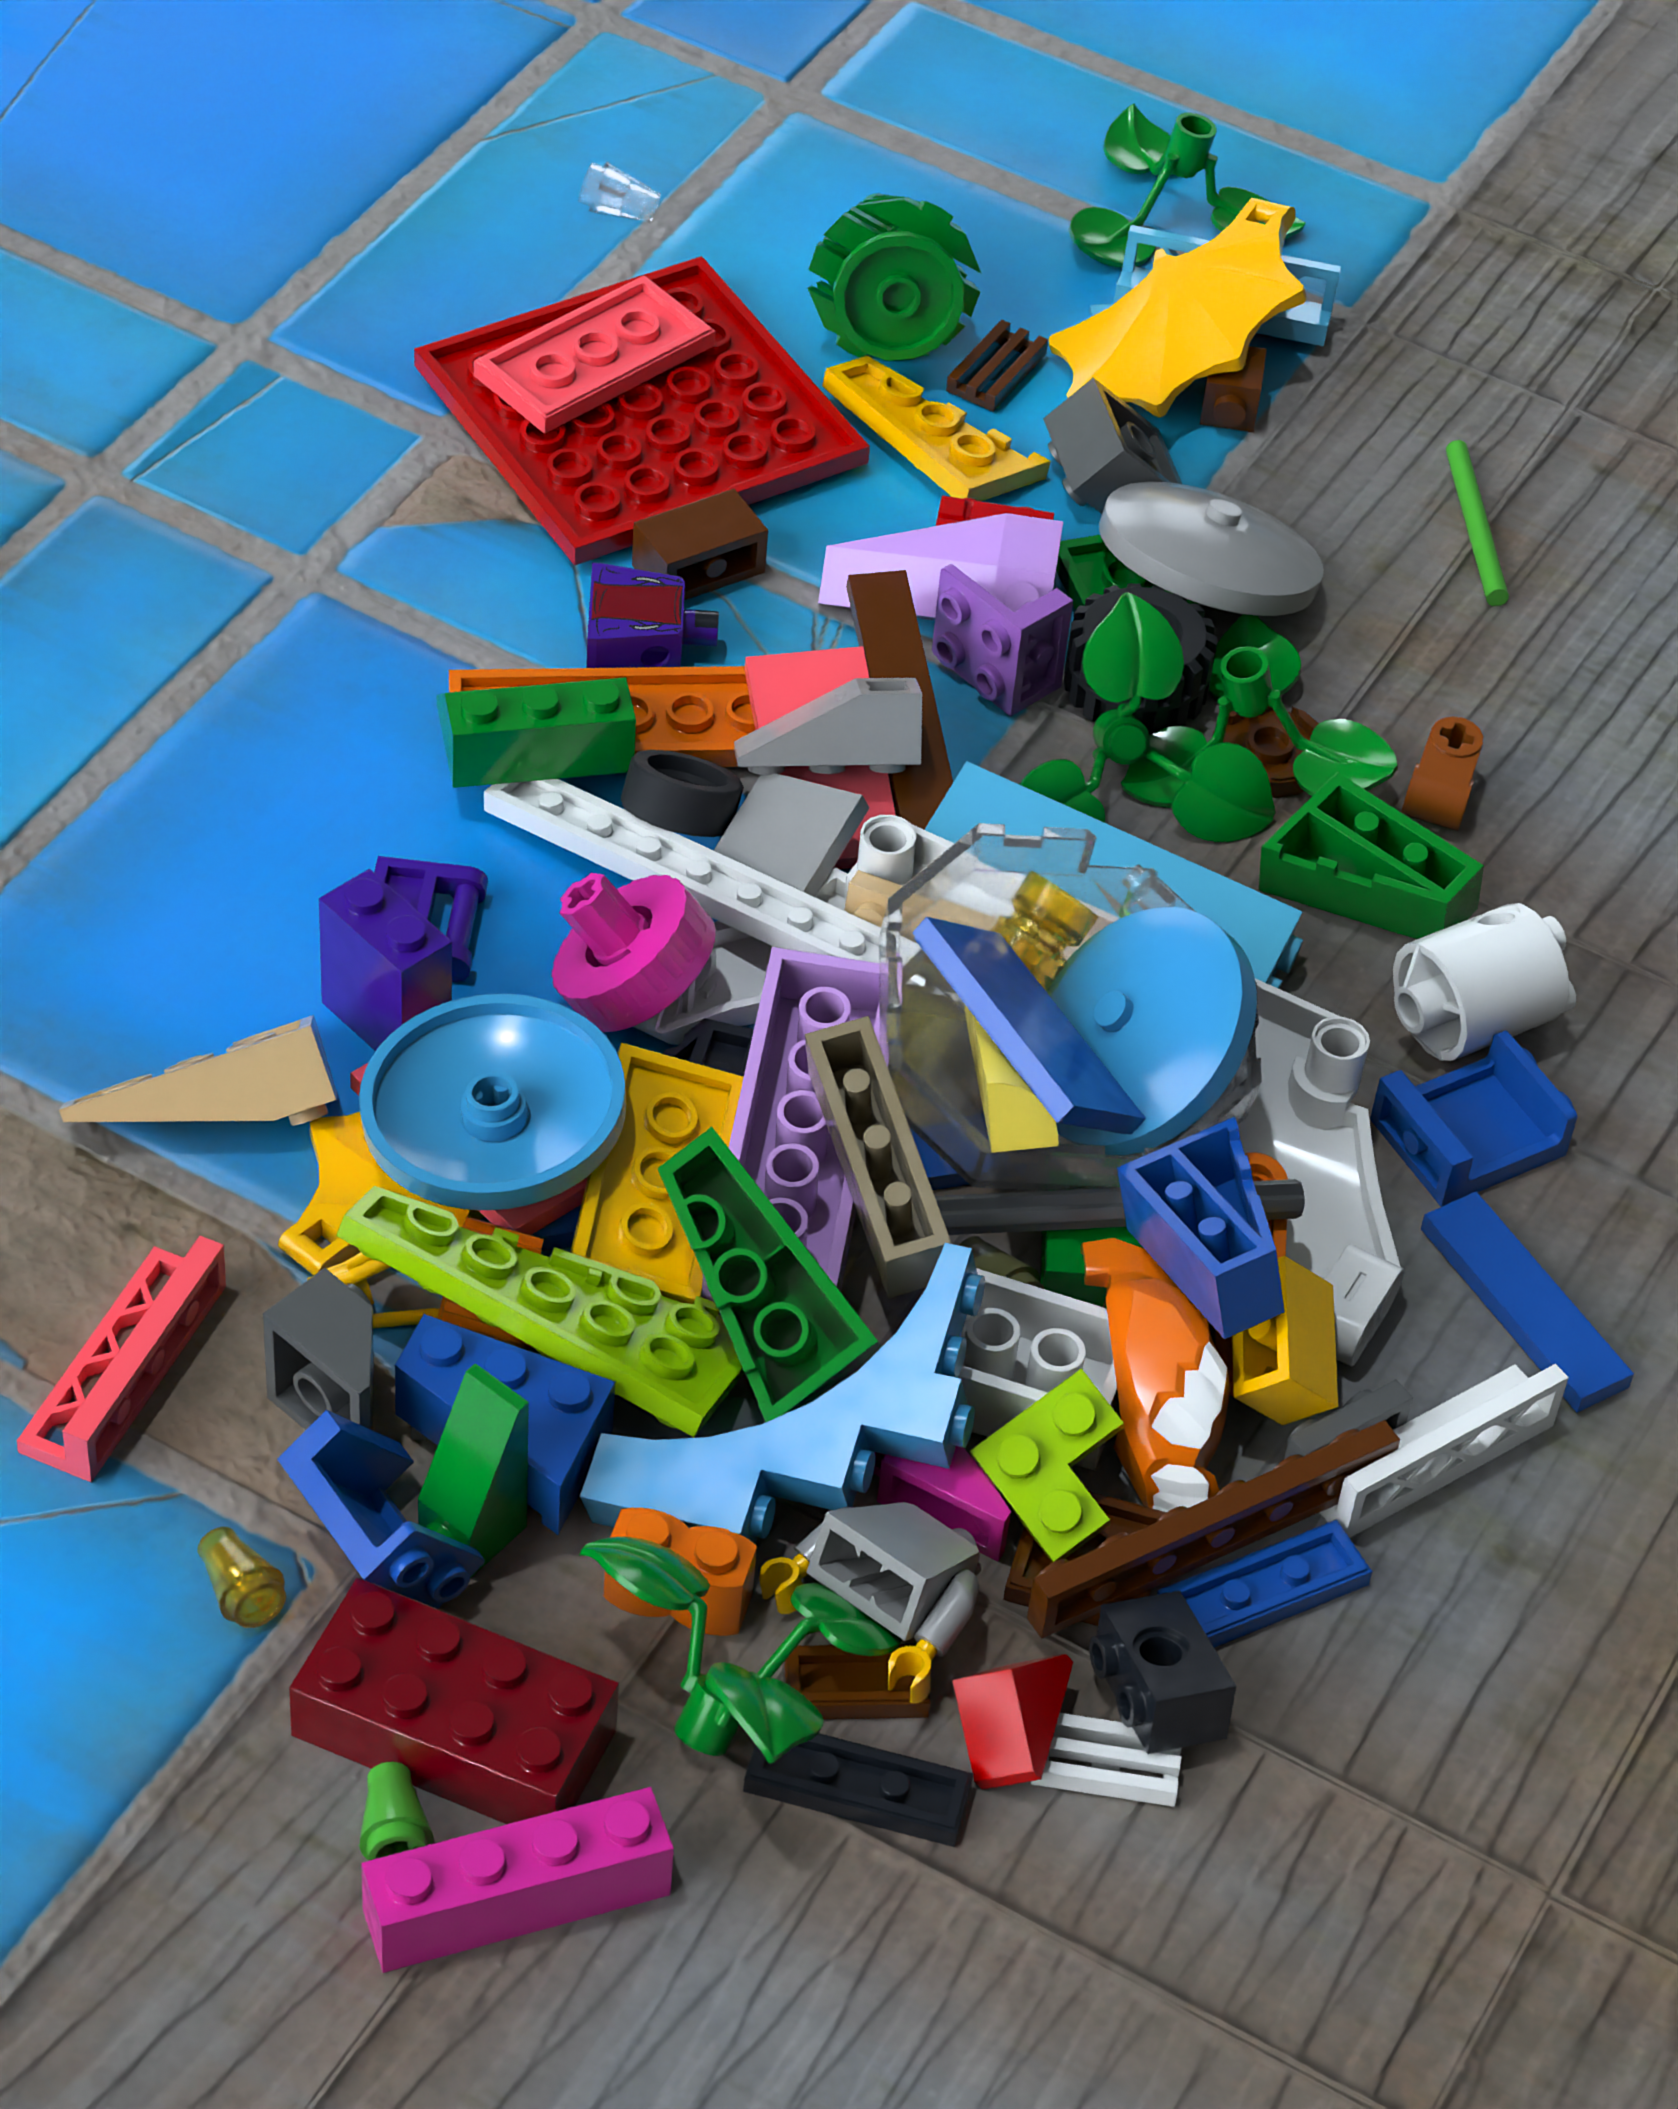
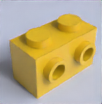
M1282 1256L1277 1259L1285 1312L1233 1335L1232 1356L1234 1398L1277 1423L1286 1425L1338 1407L1333 1285L1287 1256Z

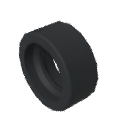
M645 750L637 752L631 758L621 795V802L623 807L632 815L651 825L691 836L717 837L723 836L735 817L744 787L740 778L713 762L673 751Z

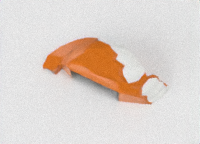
M1116 1238L1082 1243L1080 1250L1084 1258L1085 1285L1107 1287L1103 1308H1105L1106 1304L1120 1415L1124 1423V1429L1117 1434L1114 1449L1136 1493L1145 1507L1164 1512L1179 1506L1189 1508L1214 1497L1220 1490L1215 1475L1207 1470V1466L1222 1438L1231 1388L1229 1386L1227 1366L1212 1341L1209 1321L1144 1248Z

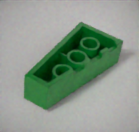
M710 1127L657 1168L706 1279L707 1287L733 1342V1347L744 1373L747 1375L765 1422L813 1402L856 1373L882 1347L713 1127Z

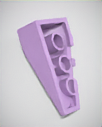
M1005 513L826 546L818 604L851 609L846 589L848 575L906 570L916 617L935 621L940 570L949 564H953L1015 612L1026 602L1035 601L1054 589L1063 521Z

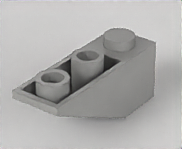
M855 678L734 741L738 767H748L749 772L760 775L782 773L785 766H809V770L814 773L836 774L845 771L846 765H869L871 771L878 773H898L904 771L906 765H921L922 691L916 678Z

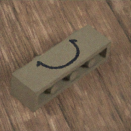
M866 1016L805 1034L808 1073L887 1297L889 1299L926 1288L944 1244H951V1240L870 1018Z

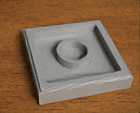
M777 773L760 775L713 851L816 897L869 810V806L863 795Z

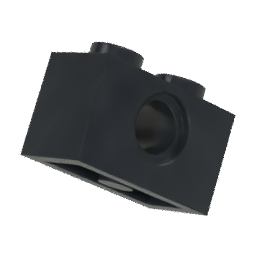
M1181 1591L1101 1605L1097 1636L1091 1637L1089 1643L1091 1664L1097 1677L1106 1679L1116 1697L1118 1713L1123 1724L1128 1728L1133 1727L1147 1754L1227 1739L1236 1684Z

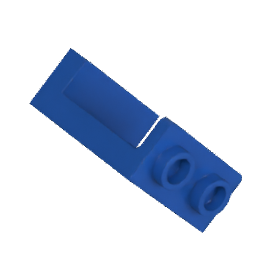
M1505 1030L1493 1036L1489 1054L1484 1059L1417 1086L1413 1085L1402 1070L1381 1077L1370 1120L1440 1207L1475 1191L1480 1192L1566 1156L1577 1121V1113L1569 1097L1565 1093L1558 1091L1540 1070L1533 1055L1527 1049L1522 1048L1511 1034Z
M326 1410L277 1458L363 1580L438 1609L444 1602H448L460 1595L468 1586L470 1577L484 1564L485 1560L477 1549L412 1521H407L386 1493V1490L414 1463L400 1442Z

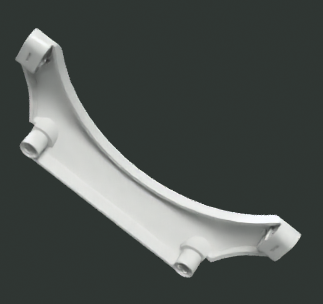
M878 815L870 818L863 824L860 831L857 863L848 874L836 867L832 869L815 897L844 910L849 882L856 872L860 870L1032 931L1026 967L1045 991L1062 965L1084 942L1109 924L1121 919L1118 916L912 825L902 817L895 815ZM720 921L714 922L716 929L715 943L708 961L697 978L668 1007L652 1018L634 1026V1028L668 1044L679 1045L684 1039V1034L704 1018L741 1027L755 1024L773 946ZM921 961V967L897 988L895 1014L928 1016L966 1023L965 1004L936 966ZM1255 978L1257 991L1256 1018L1252 1036L1241 1065L1228 1087L1213 1106L1182 1133L1189 1137L1235 1117L1244 1153L1256 1152L1274 1158L1282 1165L1288 1179H1296L1302 1183L1305 1207L1302 1216L1296 1219H1287L1286 1256L1333 1285L1336 1360L1352 1367L1362 1355L1392 1306L1405 1272L1399 1263L1382 1202L1373 1152L1369 1111L1366 1108L1351 1103L1360 1085L1370 1039L1368 1032L1356 1021L1340 1017Z

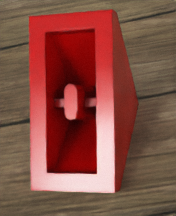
M1067 1654L1009 1664L952 1680L972 1773H974V1782L982 1790L1042 1779L1074 1663Z

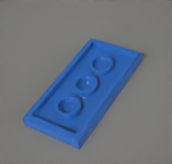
M927 916L912 932L915 936V941L1056 1123L1130 1135L1146 1119L1145 1116L1000 933Z

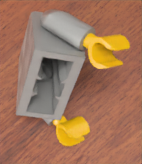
M906 1502L865 1507L846 1506L837 1510L827 1511L824 1521L794 1548L797 1555L793 1559L785 1557L773 1558L766 1561L761 1567L759 1581L763 1599L766 1600L775 1593L777 1611L780 1614H790L797 1611L793 1607L790 1598L796 1587L802 1585V1578L809 1574L902 1640L906 1641L915 1638L917 1641L916 1646L898 1648L891 1654L888 1661V1690H892L897 1680L906 1675L915 1676L910 1688V1702L913 1704L920 1703L930 1693L932 1659L935 1655L944 1657L973 1613L979 1590L978 1578L974 1575L980 1558L976 1542L967 1530L962 1528L950 1529L916 1505Z

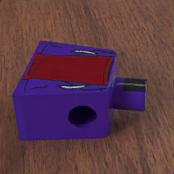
M592 563L586 668L681 667L682 645L717 646L719 611L684 609L685 581L679 576L604 563Z

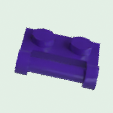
M378 856L374 873L428 921L431 922L437 893L447 894L453 898L446 936L452 941V982L465 980L471 970L473 956L469 950L477 905L486 896L489 882L487 875L480 869L471 866Z

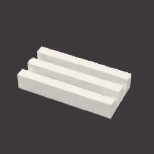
M1060 1713L1042 1779L1031 1781V1784L1174 1807L1178 1793L1181 1748L1147 1754L1133 1727L1128 1728L1123 1722ZM1049 1756L1090 1762L1092 1767L1049 1761ZM1122 1767L1163 1774V1777L1157 1778L1118 1771Z

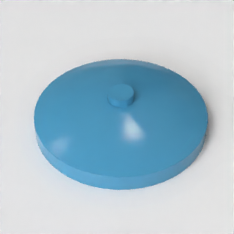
M1159 907L1138 911L1109 924L1094 934L1068 958L1056 973L1046 992L1146 1118L1131 1135L1056 1123L1058 1134L1076 1147L1098 1155L1121 1156L1135 1154L1155 1148L1184 1132L1198 1121L1223 1094L1239 1069L1252 1036L1256 1018L1257 991L1254 973L1244 950L1229 933L1214 921L1200 913L1179 907Z
M517 994L475 995L432 1007L414 1016L391 1033L378 1047L365 1069L360 1086L359 1109L364 1138L376 1163L391 1179L409 1192L426 1200L454 1208L469 1210L511 1209L527 1206L556 1196L578 1184L600 1166L615 1146L623 1128L626 1116L625 1080L621 1061L609 1039L598 1027L577 1012L558 1003L532 996Z

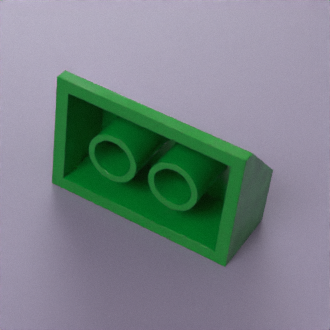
M626 677L449 692L437 695L438 714L453 788L627 773L631 758L635 754L636 717Z

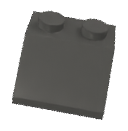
M1094 377L1043 418L1052 440L1048 443L1049 451L1063 467L1066 478L1062 481L1063 486L1070 497L1080 506H1085L1088 503L1102 514L1109 495L1122 486L1138 482L1182 484L1160 430Z
M323 1268L263 1313L267 1398L305 1430L326 1410L373 1430L374 1311L368 1297L360 1288L354 1284H344L330 1271Z

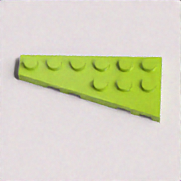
M373 1186L344 1214L338 1229L337 1237L357 1247L368 1258L382 1261L417 1281L425 1290L442 1295L474 1313L485 1324L500 1328L529 1344L544 1357L615 1381V1395H619L653 1414L662 1424L679 1429L693 1438L745 1374L724 1321L718 1315L719 1310L714 1301L696 1296L694 1303L689 1304L661 1295L660 1288L652 1280L555 1247L551 1257L535 1253L517 1246L519 1235L495 1227L492 1235H486L459 1227L458 1221L452 1212L377 1186Z

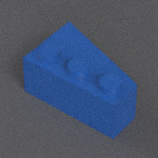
M424 1314L395 1364V1414L438 1446L465 1372L475 1363L529 1402L527 1504L542 1515V1524L559 1535L583 1489L601 1433L611 1434L613 1431L615 1381Z

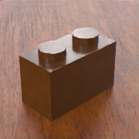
M731 489L634 522L632 566L638 570L679 576L685 581V601L765 573L768 529L735 489Z

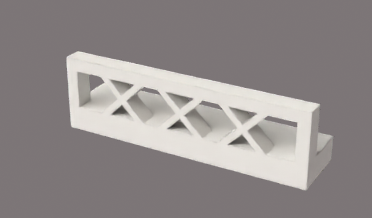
M1514 1364L1393 1430L1400 1438L1398 1449L1344 1478L1338 1504L1319 1513L1328 1523L1337 1519L1349 1538L1355 1536L1553 1427L1569 1377L1554 1364L1528 1378Z

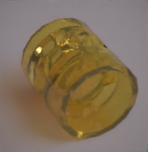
M1030 870L1010 899L1014 908L1011 915H999L988 931L1000 933L1033 976L1045 991L1048 992L1067 964L1063 953L1067 947H1079L1099 917L1064 890Z

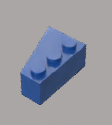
M1235 1117L1117 1167L1127 1230L1224 1339L1285 1312L1276 1247L1260 1195H1257L1251 1166L1247 1155L1244 1153Z

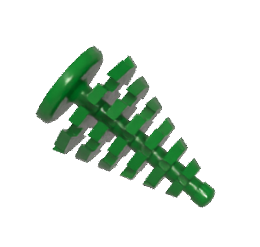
M877 193L867 196L855 207L845 212L823 234L825 236L823 242L820 241L816 245L808 270L826 279L829 284L821 280L816 282L817 288L811 285L807 289L824 328L837 334L836 345L859 358L869 354L885 361L915 359L920 356H928V352L937 349L941 344L946 346L965 327L960 320L961 313L963 312L972 317L980 291L974 283L966 279L967 274L961 266L955 263L954 259L979 273L981 271L966 234L959 225L952 222L954 217L927 201L921 200L919 202L909 197Z

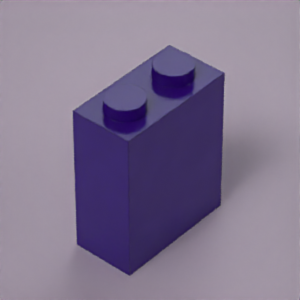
M367 869L319 898L322 1003L375 1052L391 1033L414 1016L432 1007L452 1001V941L372 870Z

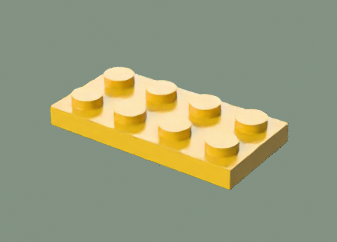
M621 1042L617 1054L624 1072L626 1116L620 1136L610 1154L587 1178L570 1253L652 1280L660 1288L662 1296L682 1303L693 1304L696 1296H701L703 1272L657 1168L710 1127L714 1128L727 1147H729L744 1077Z

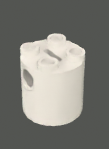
M1521 903L1506 904L1405 944L1397 952L1393 966L1394 1004L1401 1023L1411 1032L1426 1052L1439 1060L1454 1061L1491 1046L1493 1036L1497 1033L1507 1030L1513 1037L1550 1022L1561 1013L1571 1010L1576 1004V993L1569 981L1568 970L1562 953L1566 946V936L1562 926L1554 917L1547 916L1541 918L1535 911Z

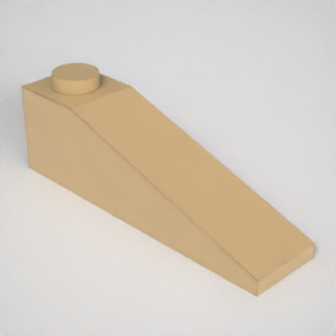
M312 1015L232 1042L233 1045L226 1048L227 1053L215 1057L213 1053L196 1055L164 1069V1074L152 1077L151 1074L138 1076L64 1103L59 1112L63 1122L275 1121L288 1116L291 1126H295L327 1115L328 1110L325 1103L336 1100L337 1090L315 1017Z

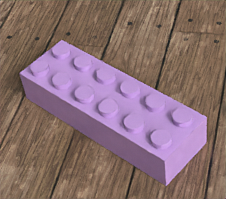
M772 947L728 1148L841 1292L857 1209L808 1073L805 1034L869 1016L886 1061L895 1015L899 966ZM703 1275L702 1298L714 1301Z

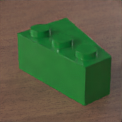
M1336 772L1261 846L1258 890L1407 937L1420 939L1468 920L1475 913L1479 905L1484 865Z

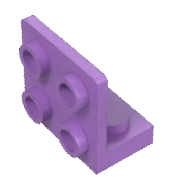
M949 564L940 570L932 652L945 667L954 670L976 688L983 698L992 701L1011 717L1062 686L1073 600L1056 588L1035 601L1026 602L1017 611L1013 612L955 565Z

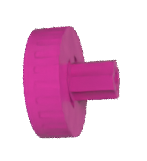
M590 873L579 882L572 883L560 898L562 908L559 913L572 929L566 939L563 940L555 956L551 975L553 978L552 983L554 988L575 1012L587 1018L602 1032H616L634 1027L668 1007L697 978L708 961L715 943L716 929L714 921L677 878H672L669 875H651L634 880L616 889L605 875Z

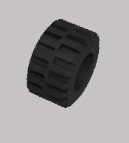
M1140 583L1127 584V588L1122 589L1116 585L1104 588L1103 595L1094 593L1086 598L1085 606H1078L1071 622L1064 669L1065 691L1070 692L1069 700L1073 706L1084 708L1083 716L1093 722L1104 712L1118 709L1120 704H1127L1129 702V699L1123 702H1109L1102 699L1086 682L1082 667L1083 652L1092 632L1109 614L1120 596L1125 592H1129L1148 602L1164 616L1179 639L1184 657L1183 673L1175 691L1170 696L1160 700L1141 697V705L1132 715L1143 723L1151 734L1170 726H1186L1187 719L1194 720L1201 713L1202 705H1205L1207 701L1217 648V636L1214 635L1215 626L1211 619L1204 618L1205 611L1198 604H1189L1186 598L1175 593L1165 592V589L1159 586L1152 585V588L1141 587Z

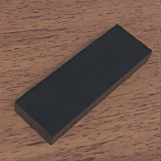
M819 1733L812 1740L790 1749L771 1764L768 1763L766 1757L755 1744L744 1778L743 1792L955 1847L971 1791L974 1773Z

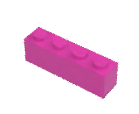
M647 1787L362 1862L363 1912L382 1973L670 1896L674 1848L652 1788Z

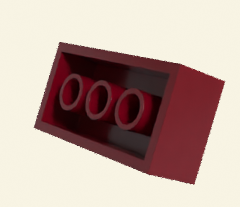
M356 1578L289 1687L291 1736L371 1769L386 1762L401 1763L409 1768L414 1787L504 1824H510L575 1807L617 1730L619 1682Z

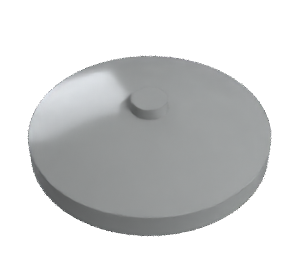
M1138 482L1128 484L1114 490L1109 495L1099 522V532L1103 542L1111 553L1129 569L1171 593L1220 610L1259 616L1295 613L1308 607L1313 602L1323 578V563L1319 555L1299 533L1279 519L1250 504L1211 490L1169 482Z

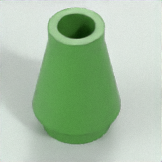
M386 1762L372 1768L367 1775L368 1793L359 1842L362 1855L370 1861L433 1844L434 1835L413 1787L409 1768L397 1762Z

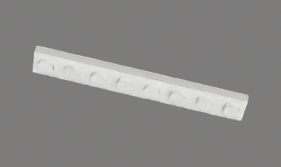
M549 779L493 784L484 791L485 812L634 881L651 875H669L672 878H677L711 918L773 947L899 966L897 988L921 967L922 948L919 945L677 833L651 825L635 817L629 811L562 780Z

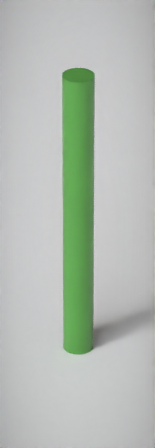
M1455 440L1446 446L1448 462L1486 601L1491 606H1500L1507 602L1509 598L1508 590L1467 444L1462 440Z

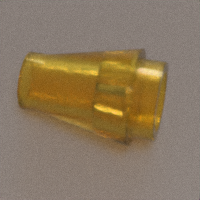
M229 1527L215 1528L201 1539L197 1552L205 1564L222 1615L227 1620L236 1622L244 1628L259 1627L275 1618L282 1610L286 1601L283 1574L244 1543L235 1531Z

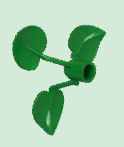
M1131 104L1110 125L1103 143L1104 154L1111 163L1123 171L1131 174H1145L1151 171L1158 178L1138 215L1130 223L1123 215L1111 209L1089 207L1080 210L1072 217L1069 225V234L1073 244L1078 245L1079 249L1092 259L1109 266L1122 268L1130 226H1143L1170 175L1174 174L1182 178H1192L1197 172L1205 169L1207 202L1215 207L1211 214V221L1221 232L1233 222L1251 198L1268 200L1238 187H1223L1217 193L1215 166L1218 157L1209 153L1217 128L1210 119L1196 113H1182L1176 118L1170 135L1150 122L1135 104ZM1295 216L1294 223L1287 231L1285 239L1301 232L1306 222ZM1139 243L1135 267L1149 261L1153 256L1156 246Z
M1123 593L1109 614L1094 629L1083 652V674L1092 690L1102 699L1109 702H1123L1129 699L1127 704H1120L1118 709L1104 712L1094 724L1093 739L1098 748L1092 753L1095 760L1090 779L1085 783L1081 769L1074 762L1067 759H1055L1044 762L1032 769L1019 785L1105 823L1104 807L1091 793L1100 786L1106 760L1110 758L1118 764L1126 765L1135 763L1142 757H1145L1184 782L1172 799L1171 809L1178 823L1197 838L1213 842L1241 840L1265 828L1272 822L1276 813L1267 772L1262 762L1247 748L1229 742L1212 744L1195 756L1190 773L1149 746L1150 739L1147 728L1132 714L1139 709L1141 697L1160 700L1170 696L1175 691L1183 673V651L1173 628L1157 609L1132 593Z
M1243 614L1217 643L1209 693L1218 701L1219 707L1212 738L1207 742L1205 736L1200 731L1185 726H1170L1160 729L1149 736L1150 747L1191 773L1193 760L1201 750L1212 744L1223 743L1229 716L1232 711L1243 717H1256L1262 714L1269 706L1275 711L1294 746L1303 751L1293 763V774L1300 788L1311 796L1336 772L1369 791L1393 777L1398 770L1396 755L1389 744L1373 730L1360 723L1345 719H1330L1319 723L1314 728L1310 740L1300 734L1281 700V695L1288 692L1300 677L1301 659L1299 653L1286 638L1268 627L1257 615ZM1145 757L1129 764L1128 771L1121 781V786L1128 795L1144 803L1165 808H1171L1175 793L1184 784L1183 781L1177 779Z
M611 1537L596 1540L586 1544L579 1556H589L596 1560L613 1579L643 1601L668 1610L680 1611L688 1609L691 1613L692 1628L687 1672L680 1684L684 1690L691 1694L674 1726V1732L683 1743L706 1755H724L739 1726L749 1735L770 1764L777 1761L790 1749L812 1740L819 1734L824 1720L815 1705L787 1683L771 1678L807 1635L821 1631L825 1638L837 1648L864 1656H880L891 1653L902 1642L900 1637L826 1586L808 1583L797 1586L790 1598L793 1607L806 1618L798 1623L757 1674L734 1664L718 1662L714 1663L708 1673L703 1675L700 1671L707 1604L700 1597L707 1594L710 1584L695 1566L665 1546L633 1537Z

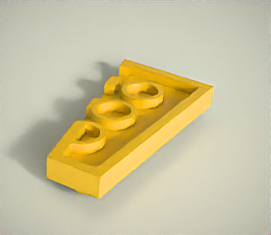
M868 355L826 368L822 387L840 401L845 408L853 412L873 429L883 440L887 441L912 462L917 469L921 470L945 490L950 497L972 498L984 501L1046 479L1050 460L1036 452H1033L1028 458L1010 448L1012 438L994 428L988 431L987 434L964 422L967 412L949 402L944 404L922 398L923 387Z

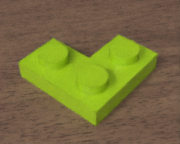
M1081 1368L970 1450V1453L1052 1563L1067 1558L1111 1525L1108 1516L1075 1475L1071 1467L1124 1429V1423Z

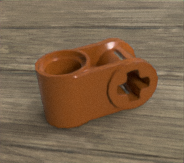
M1455 716L1444 717L1435 722L1431 728L1420 763H1416L1401 813L1459 831L1474 784L1473 773L1483 746V734L1477 725L1465 718Z

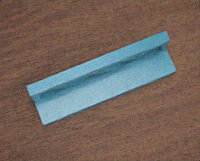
M1131 225L1122 272L1116 285L1113 304L1137 286L1151 271L1150 269L1135 267L1139 243L1164 249L1167 255L1178 256L1176 251L1187 253L1210 240ZM1282 255L1281 258L1286 268L1298 280L1304 276L1327 280L1323 303L1305 301L1304 304L1280 312L1263 323L1256 333L1324 346L1330 325L1341 266Z

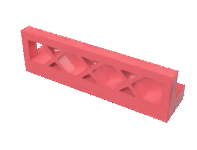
M200 1235L184 1258L158 1247H153L17 1439L18 1453L88 1482L94 1480L226 1288L223 1244ZM160 1273L170 1276L153 1301L149 1291L151 1285ZM136 1325L119 1350L115 1337L120 1329ZM103 1373L87 1397L84 1398L81 1385L89 1376ZM74 1397L75 1402L69 1403L71 1399ZM68 1422L62 1431L64 1447L44 1439L52 1426Z

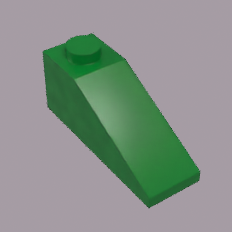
M476 1363L465 1372L418 1497L419 1525L477 1549L484 1558V1564L470 1578L527 1527L529 1402Z

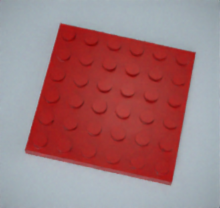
M702 256L644 275L716 331L715 346L545 434L474 376V360L641 276L414 348V366L574 566L633 546L634 522L731 489H735L747 505L868 464L869 444Z

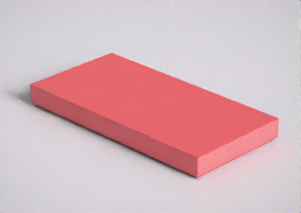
M643 275L474 360V376L545 434L714 347L716 331Z
M863 646L749 656L745 658L744 670L755 730L855 678H869ZM846 765L845 771L836 774L814 773L809 770V766H785L784 772L779 773L863 795L867 802L869 810L833 869L835 867L838 869L853 868L857 863L860 831L867 820L878 815L896 816L888 773L871 771L869 765Z

